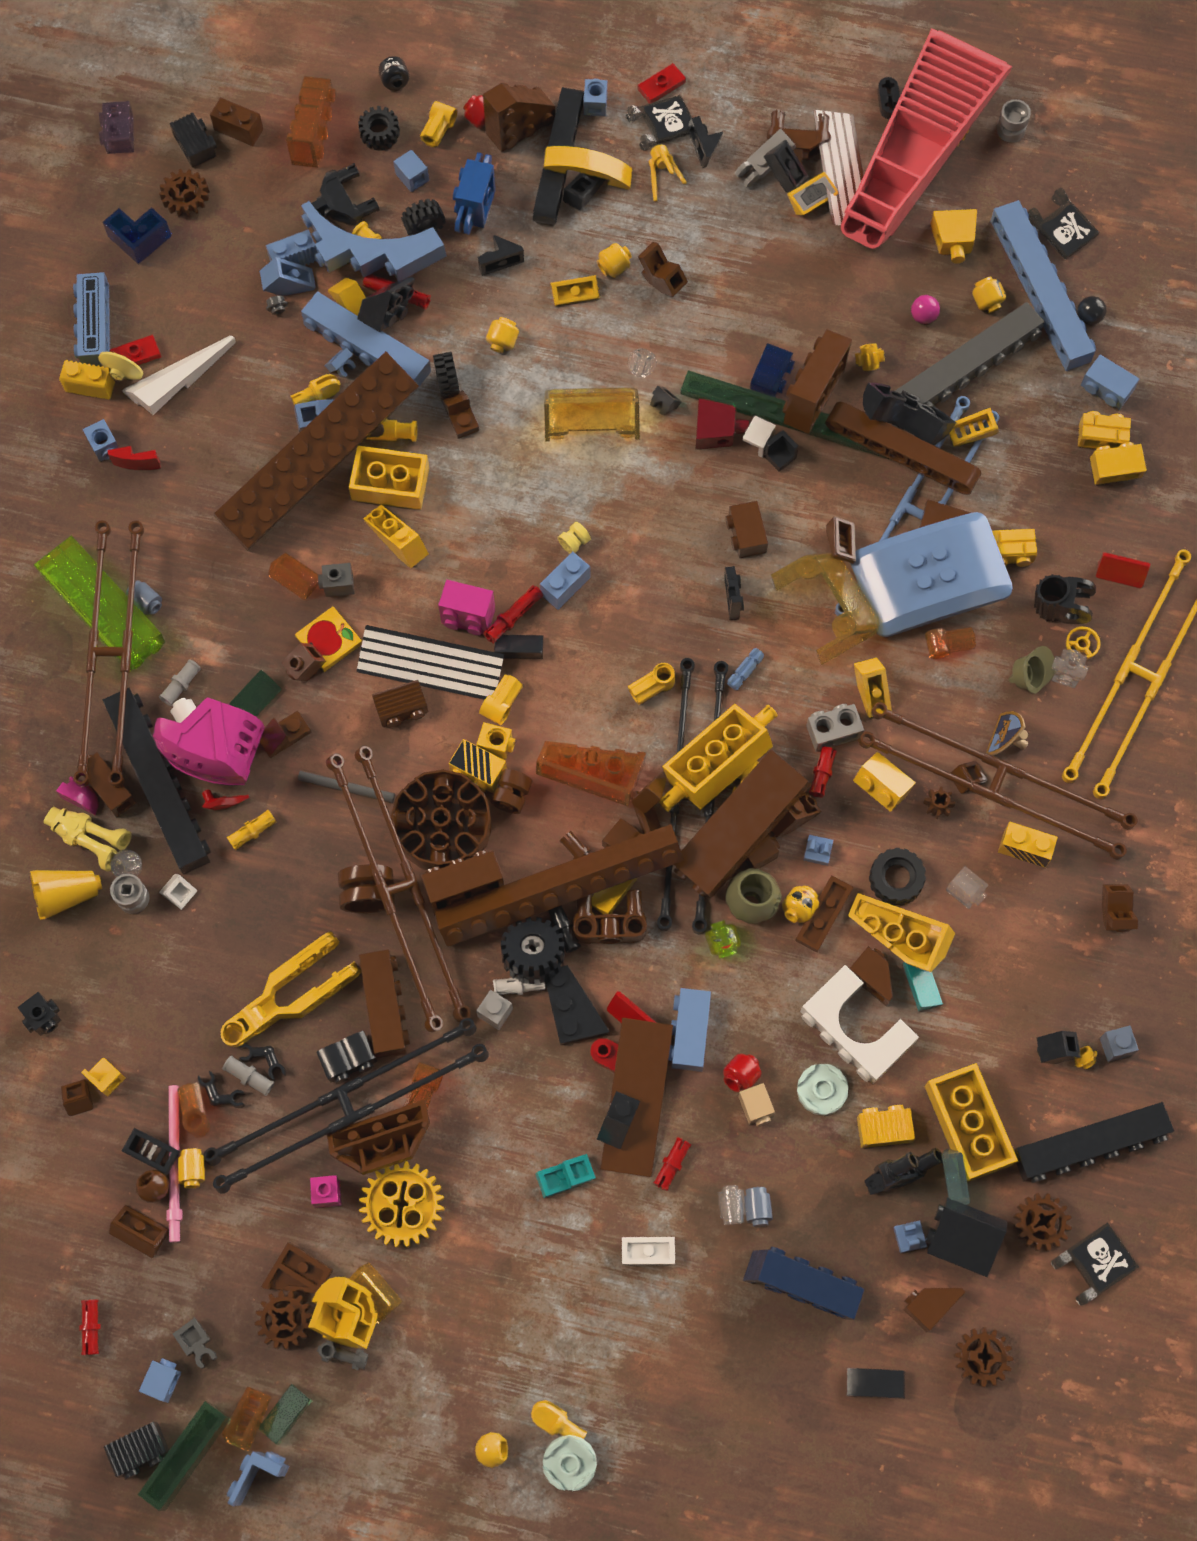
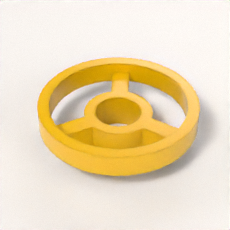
M1076 627L1070 631L1066 638V648L1077 659H1090L1097 654L1100 648V638L1091 628ZM1087 631L1085 637L1081 636L1076 641H1069L1070 636L1074 632ZM1090 634L1097 641V648L1094 653H1091L1089 650L1090 640L1088 638ZM1078 642H1085L1086 647H1080ZM1070 646L1075 647L1078 652H1084L1087 656L1076 654Z

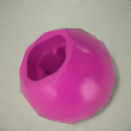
M921 295L911 306L912 317L921 324L932 323L940 314L939 302L932 296Z

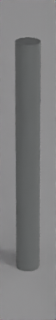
M304 771L299 772V781L342 791L336 779ZM348 782L347 786L350 793L377 799L373 788ZM381 790L384 801L393 803L395 793Z

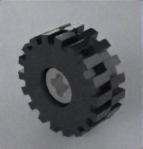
M528 917L524 923L521 920L517 921L516 927L511 924L507 928L508 933H503V941H501L502 963H504L506 972L510 971L512 978L518 976L519 982L524 983L525 979H529V984H535L534 980L536 979L543 983L546 976L552 979L555 977L554 971L559 973L561 964H564L565 960L564 937L562 933L559 934V928L556 925L552 928L551 921L546 920L545 923H542V918L537 917L536 921H531V917ZM533 945L536 951L532 952L529 946Z

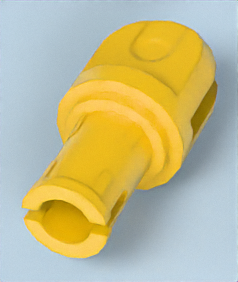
M323 375L310 381L308 388L291 395V400L294 406L316 400H326L338 393L340 381L335 375Z
M538 1401L532 1408V1421L552 1436L559 1433L562 1436L574 1435L584 1439L587 1434L586 1430H583L567 1419L566 1411L550 1401Z

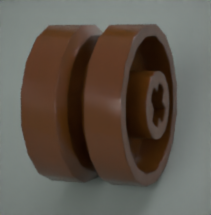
M370 864L355 865L338 872V885L344 890L339 894L341 910L350 913L385 911ZM377 865L381 869L387 886L394 884L393 869L388 866ZM391 895L392 901L395 906V895Z

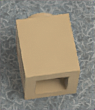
M764 1083L739 1092L738 1097L749 1125L756 1123V1126H761L771 1122L770 1117L774 1116L775 1111Z

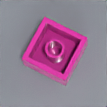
M446 579L438 605L441 623L449 629L457 630L460 628L467 630L473 635L483 634L491 626L496 610L493 591Z

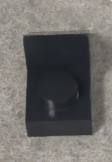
M700 116L692 117L687 131L702 168H705L712 158L723 132L708 135L707 127L702 123Z
M493 235L496 251H488L478 256V265L482 276L524 262L522 246L496 235Z
M616 1091L597 1140L621 1149L640 1101Z

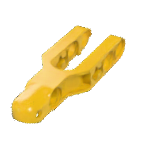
M333 932L325 933L270 973L263 994L224 1023L221 1029L223 1042L232 1048L239 1047L280 1019L303 1018L360 975L361 969L353 961V963L338 973L336 971L332 973L330 979L318 988L313 987L289 1006L278 1007L275 1002L276 991L338 946L339 940L334 936Z

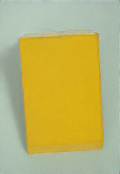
M345 278L328 289L329 294L339 305L358 316L362 300L366 297L357 281Z

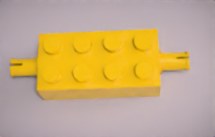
M736 704L732 705L662 766L667 780L673 788L662 797L659 802L661 806L669 812L680 800L687 798L700 810L773 747L765 726L778 717L776 711L770 705H766L762 711L752 718Z

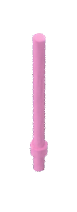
M172 1085L169 1086V1146L179 1150V1086ZM178 1157L169 1172V1210H166V1219L169 1222L170 1243L180 1242V1221H182Z

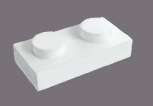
M622 1237V1265H675V1237Z

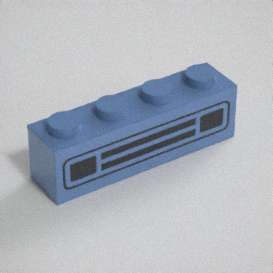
M104 272L77 274V284H73L74 296L77 298V304L73 305L74 316L77 318V324H74V335L77 338V344L74 345V355L76 359L79 358L82 364L103 366L98 360L99 354L101 352H110L109 283Z

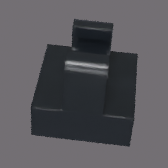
M657 386L652 392L654 395L650 405L656 408L660 402H663V408L659 413L667 415L673 409H677L682 401L666 387Z

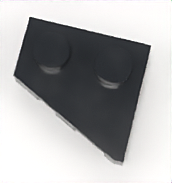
M735 566L725 567L724 581L729 620H739L740 611H744L743 596L740 595L739 590L741 589L740 574L736 575Z

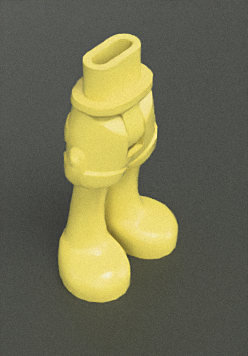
M52 807L44 819V823L50 826L53 832L62 837L64 843L70 846L80 845L95 853L98 857L100 868L105 871H111L118 860L117 851L108 845L93 840L85 834L96 835L121 851L129 845L132 836L131 832L124 828L116 830L103 828L93 823L89 815L68 811L66 808L60 810Z

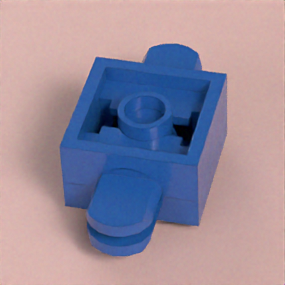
M477 152L475 161L467 159L465 168L461 167L460 184L459 187L455 186L453 191V200L456 201L454 213H457L455 232L461 233L464 226V234L470 235L472 226L485 227L496 191L494 165L491 164V155L486 154L483 161V153Z

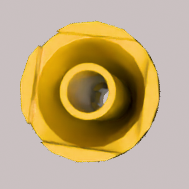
M30 871L33 895L38 906L36 908L40 920L47 919L97 896L98 890L102 889L100 876L94 875L93 871Z

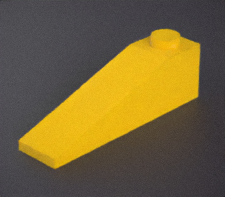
M857 893L848 914L853 921L905 963L930 973L946 957L955 932L948 924Z

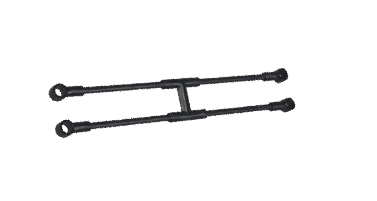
M684 658L680 663L682 698L677 753L683 749L688 690H690L691 674L695 667V663L691 658ZM718 661L714 665V674L716 675L714 721L720 717L725 676L728 673V664L725 661ZM690 664L692 667L685 669L683 665ZM724 667L725 671L719 672L717 668ZM715 798L704 807L705 823L714 814ZM680 801L669 811L671 814L670 824L675 834ZM673 865L666 867L664 898L661 901L660 916L657 920V927L661 931H668L672 926L670 891ZM700 894L699 900L696 902L695 920L692 923V930L698 935L703 934L707 929L705 895L702 897ZM666 919L669 925L662 926L660 921ZM696 923H702L704 928L701 930L695 927Z
M465 1018L461 1020L458 1027L444 1033L442 1037L361 1078L357 1077L318 1097V1100L237 1141H231L217 1149L214 1147L208 1148L203 1154L204 1159L208 1165L215 1166L220 1163L222 1157L238 1150V1147L320 1105L324 1106L338 1099L345 1115L329 1124L325 1129L246 1169L242 1168L228 1176L219 1175L213 1180L214 1188L218 1193L224 1194L230 1190L231 1185L247 1178L248 1174L331 1132L335 1133L374 1113V1110L457 1068L461 1069L475 1061H486L489 1057L487 1048L483 1044H476L470 1053L456 1059L454 1063L374 1104L369 1103L354 1111L348 1097V1093L364 1086V1083L445 1042L449 1043L463 1035L472 1036L477 1030L474 1021L471 1018Z

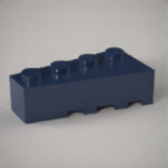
M771 1247L770 1250H754L752 1252L743 1281L750 1284L752 1282L765 1283L764 1289L781 1294L787 1292L789 1293L788 1297L805 1304L811 1302L813 1303L812 1307L843 1319H855L864 1292V1288L856 1286V1280L842 1276V1279L832 1276V1270L818 1266V1269L810 1267V1262L795 1256L794 1260L785 1256V1251L776 1247Z

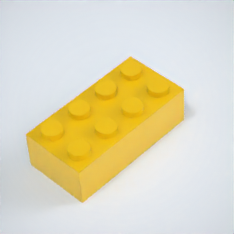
M977 1063L927 1082L924 1087L964 1183L1012 1166L1018 1161Z

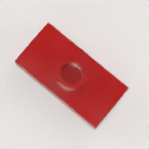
M672 63L638 84L637 90L651 105L685 84L686 77Z
M153 335L110 349V352L122 355L137 365L161 358Z

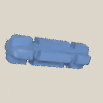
M754 648L749 653V656L736 669L735 674H732L728 679L727 684L732 689L738 690L743 684L742 682L749 677L756 668V665L764 658L763 652Z

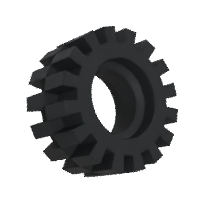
M377 106V110L370 107V112L365 110L363 112L364 116L361 115L360 121H358L362 142L366 143L368 148H371L373 145V150H377L378 147H381V151L385 150L386 145L388 148H391L392 143L396 144L397 138L400 136L397 115L392 110L389 112L387 107L381 110V106ZM376 124H384L388 127L385 131L379 133L371 131V128Z
M426 199L425 202L419 200L418 204L414 202L411 204V208H406L407 212L402 213L401 220L408 236L421 233L432 227L438 233V229H442L446 223L441 207L434 199L431 201Z
M452 352L433 355L441 397L460 393Z

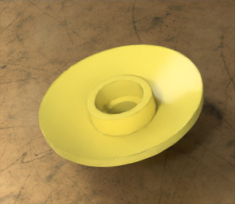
M101 352L99 354V362L105 368L108 367L110 369L109 375L116 380H122L123 378L139 380L142 378V369L132 360L113 352Z

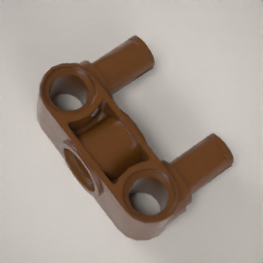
M627 891V913L625 915H594L592 913V894L577 899V914H575L573 919L574 934L577 940L584 944L636 943L643 940L646 936L647 924L645 913L642 912V891ZM632 924H638L642 927V930L639 933H632L628 928ZM582 925H588L592 930L588 934H581L578 929Z

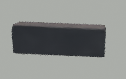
M784 140L764 155V159L786 193L798 188L809 178L787 140Z
M502 635L495 642L494 652L504 654L503 659H543L544 636Z

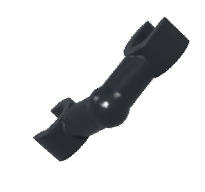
M248 1044L239 1046L241 1049H249L250 1051L247 1057H239L240 1060L248 1062L254 1057H265L270 1067L268 1073L271 1079L275 1081L273 1072L277 1068H280L286 1076V1069L279 1064L272 1046L251 1047Z
M209 1071L211 1080L208 1083H203L198 1075V1082L201 1087L205 1088L211 1105L232 1104L235 1108L245 1106L244 1103L234 1102V1098L237 1095H245L242 1090H235L231 1094L219 1095L215 1087L216 1079L211 1071Z

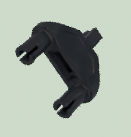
M355 163L338 171L332 169L325 173L320 189L321 196L311 203L321 216L330 215L335 221L347 225H356L361 223L363 217L380 211L374 197L359 205H355L351 202L343 188V183L360 176Z
M933 1148L920 1157L915 1156L912 1152H908L896 1160L889 1159L875 1166V1173L864 1180L870 1195L898 1189L924 1177L927 1170L943 1163L944 1158L941 1151L937 1148Z

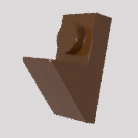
M463 390L460 393L441 398L458 439L480 431L470 406V399Z
M297 710L280 722L273 718L264 728L260 744L268 756L272 758L312 732Z

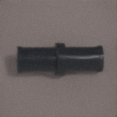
M562 905L547 910L554 925L559 928V934L562 933L564 937L566 953L579 949L581 945L572 929L573 923L571 920H568Z

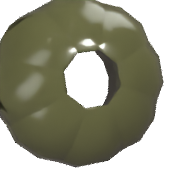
M750 868L739 872L730 880L726 889V904L731 914L736 919L748 924H758L771 919L776 914L782 900L781 891L776 880L769 873L759 869ZM754 896L758 900V904L749 902L745 897Z

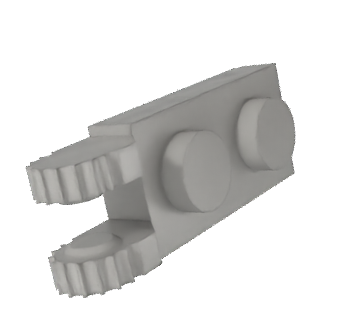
M781 128L754 152L746 162L736 169L735 175L737 177L745 175L752 167L756 170L745 179L744 185L747 188L771 171V168L764 159V155L784 140H787L792 150L796 148V145Z

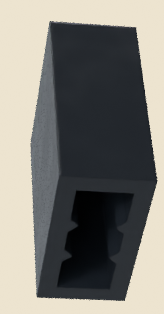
M947 1198L944 1206L939 1204L934 1217V1220H937L935 1229L930 1227L925 1239V1243H928L927 1254L988 1277L1007 1232V1221Z

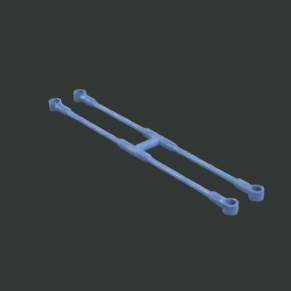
M960 396L957 399L955 409L950 416L951 419L954 421L959 420L961 415L968 410L970 405L969 398ZM959 403H965L966 406H961ZM992 411L995 421L998 423L999 415L996 411ZM984 420V428L989 427L987 421ZM947 436L935 446L941 448ZM986 438L975 441L965 461L970 463L982 440ZM919 473L912 486H909L890 518V523L880 541L888 539L893 528L899 523L905 512L920 520L922 519L924 510L910 503L924 475ZM948 488L942 500L938 503L946 505L954 490ZM857 581L848 590L844 599L836 605L835 614L840 618H845L849 614L850 605L858 593ZM844 607L847 611L841 612L838 608ZM869 617L865 623V630L868 633H876L874 629L869 627L868 623H871Z

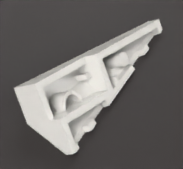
M228 336L124 388L122 391L138 406H143L154 415L183 386L189 388L236 343L235 338Z

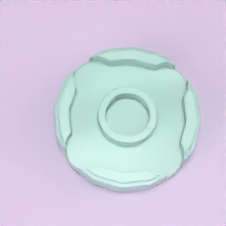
M812 1065L802 1073L798 1080L797 1094L799 1101L806 1110L813 1114L823 1116L833 1114L842 1108L848 1097L847 1079L833 1065Z
M574 1435L560 1436L552 1441L545 1450L543 1471L549 1483L557 1489L577 1491L587 1486L594 1477L597 1466L596 1454L591 1445L583 1438Z

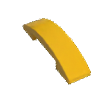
M550 146L545 149L543 169L563 174L568 169L608 179V185L630 189L632 168L612 156L589 149L569 146Z

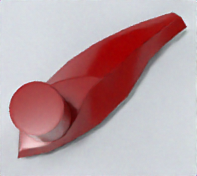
M208 789L202 792L205 800L202 807L211 810L229 808L248 799L249 795L214 798L212 791Z

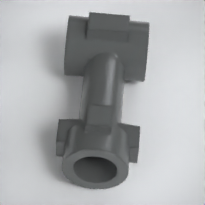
M328 1340L326 1343L319 1345L317 1352L322 1357V1361L329 1362L332 1359L348 1362L352 1364V1369L358 1371L359 1369H365L369 1354L364 1353V1350L357 1349L356 1353L338 1349L334 1346V1342Z

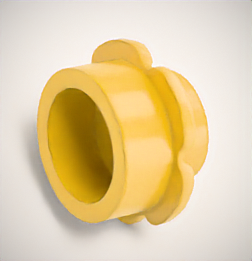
M1084 1046L1080 1048L1081 1058L1074 1059L1076 1067L1088 1069L1096 1063L1095 1057H1097L1098 1053L1093 1051L1090 1046Z

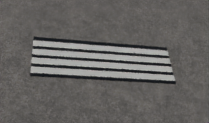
M366 625L356 672L405 683L419 680L420 686L485 700L488 695L493 694L498 686L504 654Z

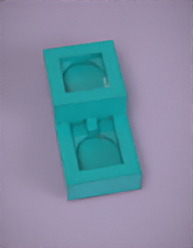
M587 1154L563 1161L559 1165L538 1171L535 1174L543 1198L567 1191L596 1178Z

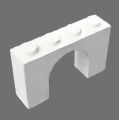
M844 965L802 1006L800 1012L803 1015L801 1017L810 1027L815 1026L821 1032L820 1037L828 1045L833 1044L839 1050V1056L846 1063L849 1064L851 1062L858 1069L856 1072L864 1081L868 1082L870 1080L874 1084L916 1043L919 1037L900 1019L882 1038L875 1042L864 1044L848 1038L840 1027L839 1011L861 989L863 982Z

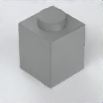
M490 989L476 1011L480 1019L500 1030L512 1012L513 1006L511 1002Z

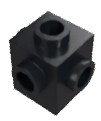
M39 992L17 1007L25 1017L22 1023L30 1033L35 1031L40 1036L49 1034L57 1028V1023L61 1021L57 1015L60 1009L52 999L47 1001Z

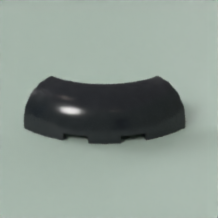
M868 382L863 393V407L870 420L883 421L900 427L932 445L942 441L956 425V422L935 406L930 408L927 405L920 404L919 397L904 390L900 394L893 390L890 391L891 387L889 385Z

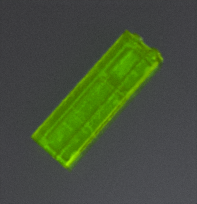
M71 535L36 562L34 566L47 584L86 627L91 630L97 563ZM102 570L97 629L99 631L98 640L105 647H122L123 631L126 627L128 596ZM134 603L131 628L133 638L130 671L140 667L144 659L151 654L157 653L165 643L161 632ZM115 657V659L121 664V657Z

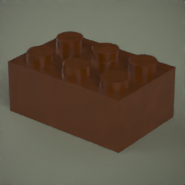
M487 850L477 852L473 855V858L467 860L462 858L450 862L449 866L443 868H430L425 872L426 874L421 875L434 916L437 909L504 885L503 876L494 851L488 852Z

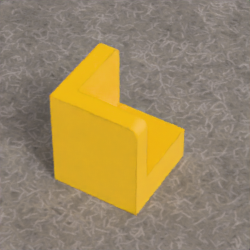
M102 1058L89 1072L86 1069L81 1072L107 1097L125 1079L105 1058Z

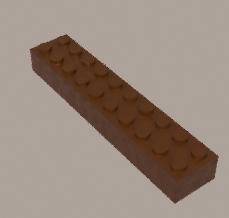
M385 351L214 513V517L248 551L417 391L419 385Z

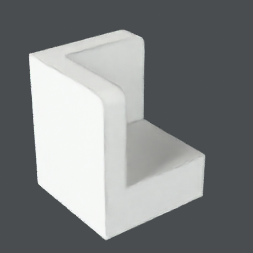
M754 416L743 436V441L758 447V456L763 457L765 444L774 437L776 425Z

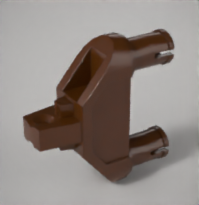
M774 110L771 113V128L767 131V140L781 128L796 145L793 151L801 164L802 160H809L820 153L819 145L831 141V134L828 131L830 116L824 113V121H822V113L818 114L819 129L816 130L815 125V131L784 128L785 112L780 110L779 118H777L778 110Z

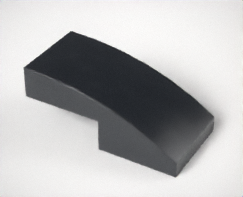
M847 1368V1396L905 1399V1371Z

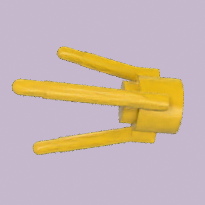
M657 145L650 151L652 159L648 161L651 168L653 201L655 202L658 200L656 167L659 169L667 168L670 174H674L675 171L681 182L686 184L683 174L665 145Z

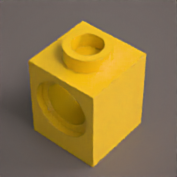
M483 722L476 745L506 760L508 752H513L516 739L512 736V729ZM495 738H501L503 743L493 745L491 741Z

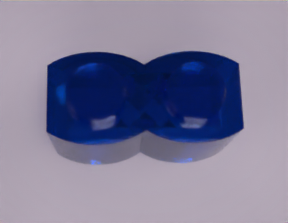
M767 343L752 377L750 390L776 399L778 393L782 394L787 380H784L787 373H792L795 361L792 360L793 352Z

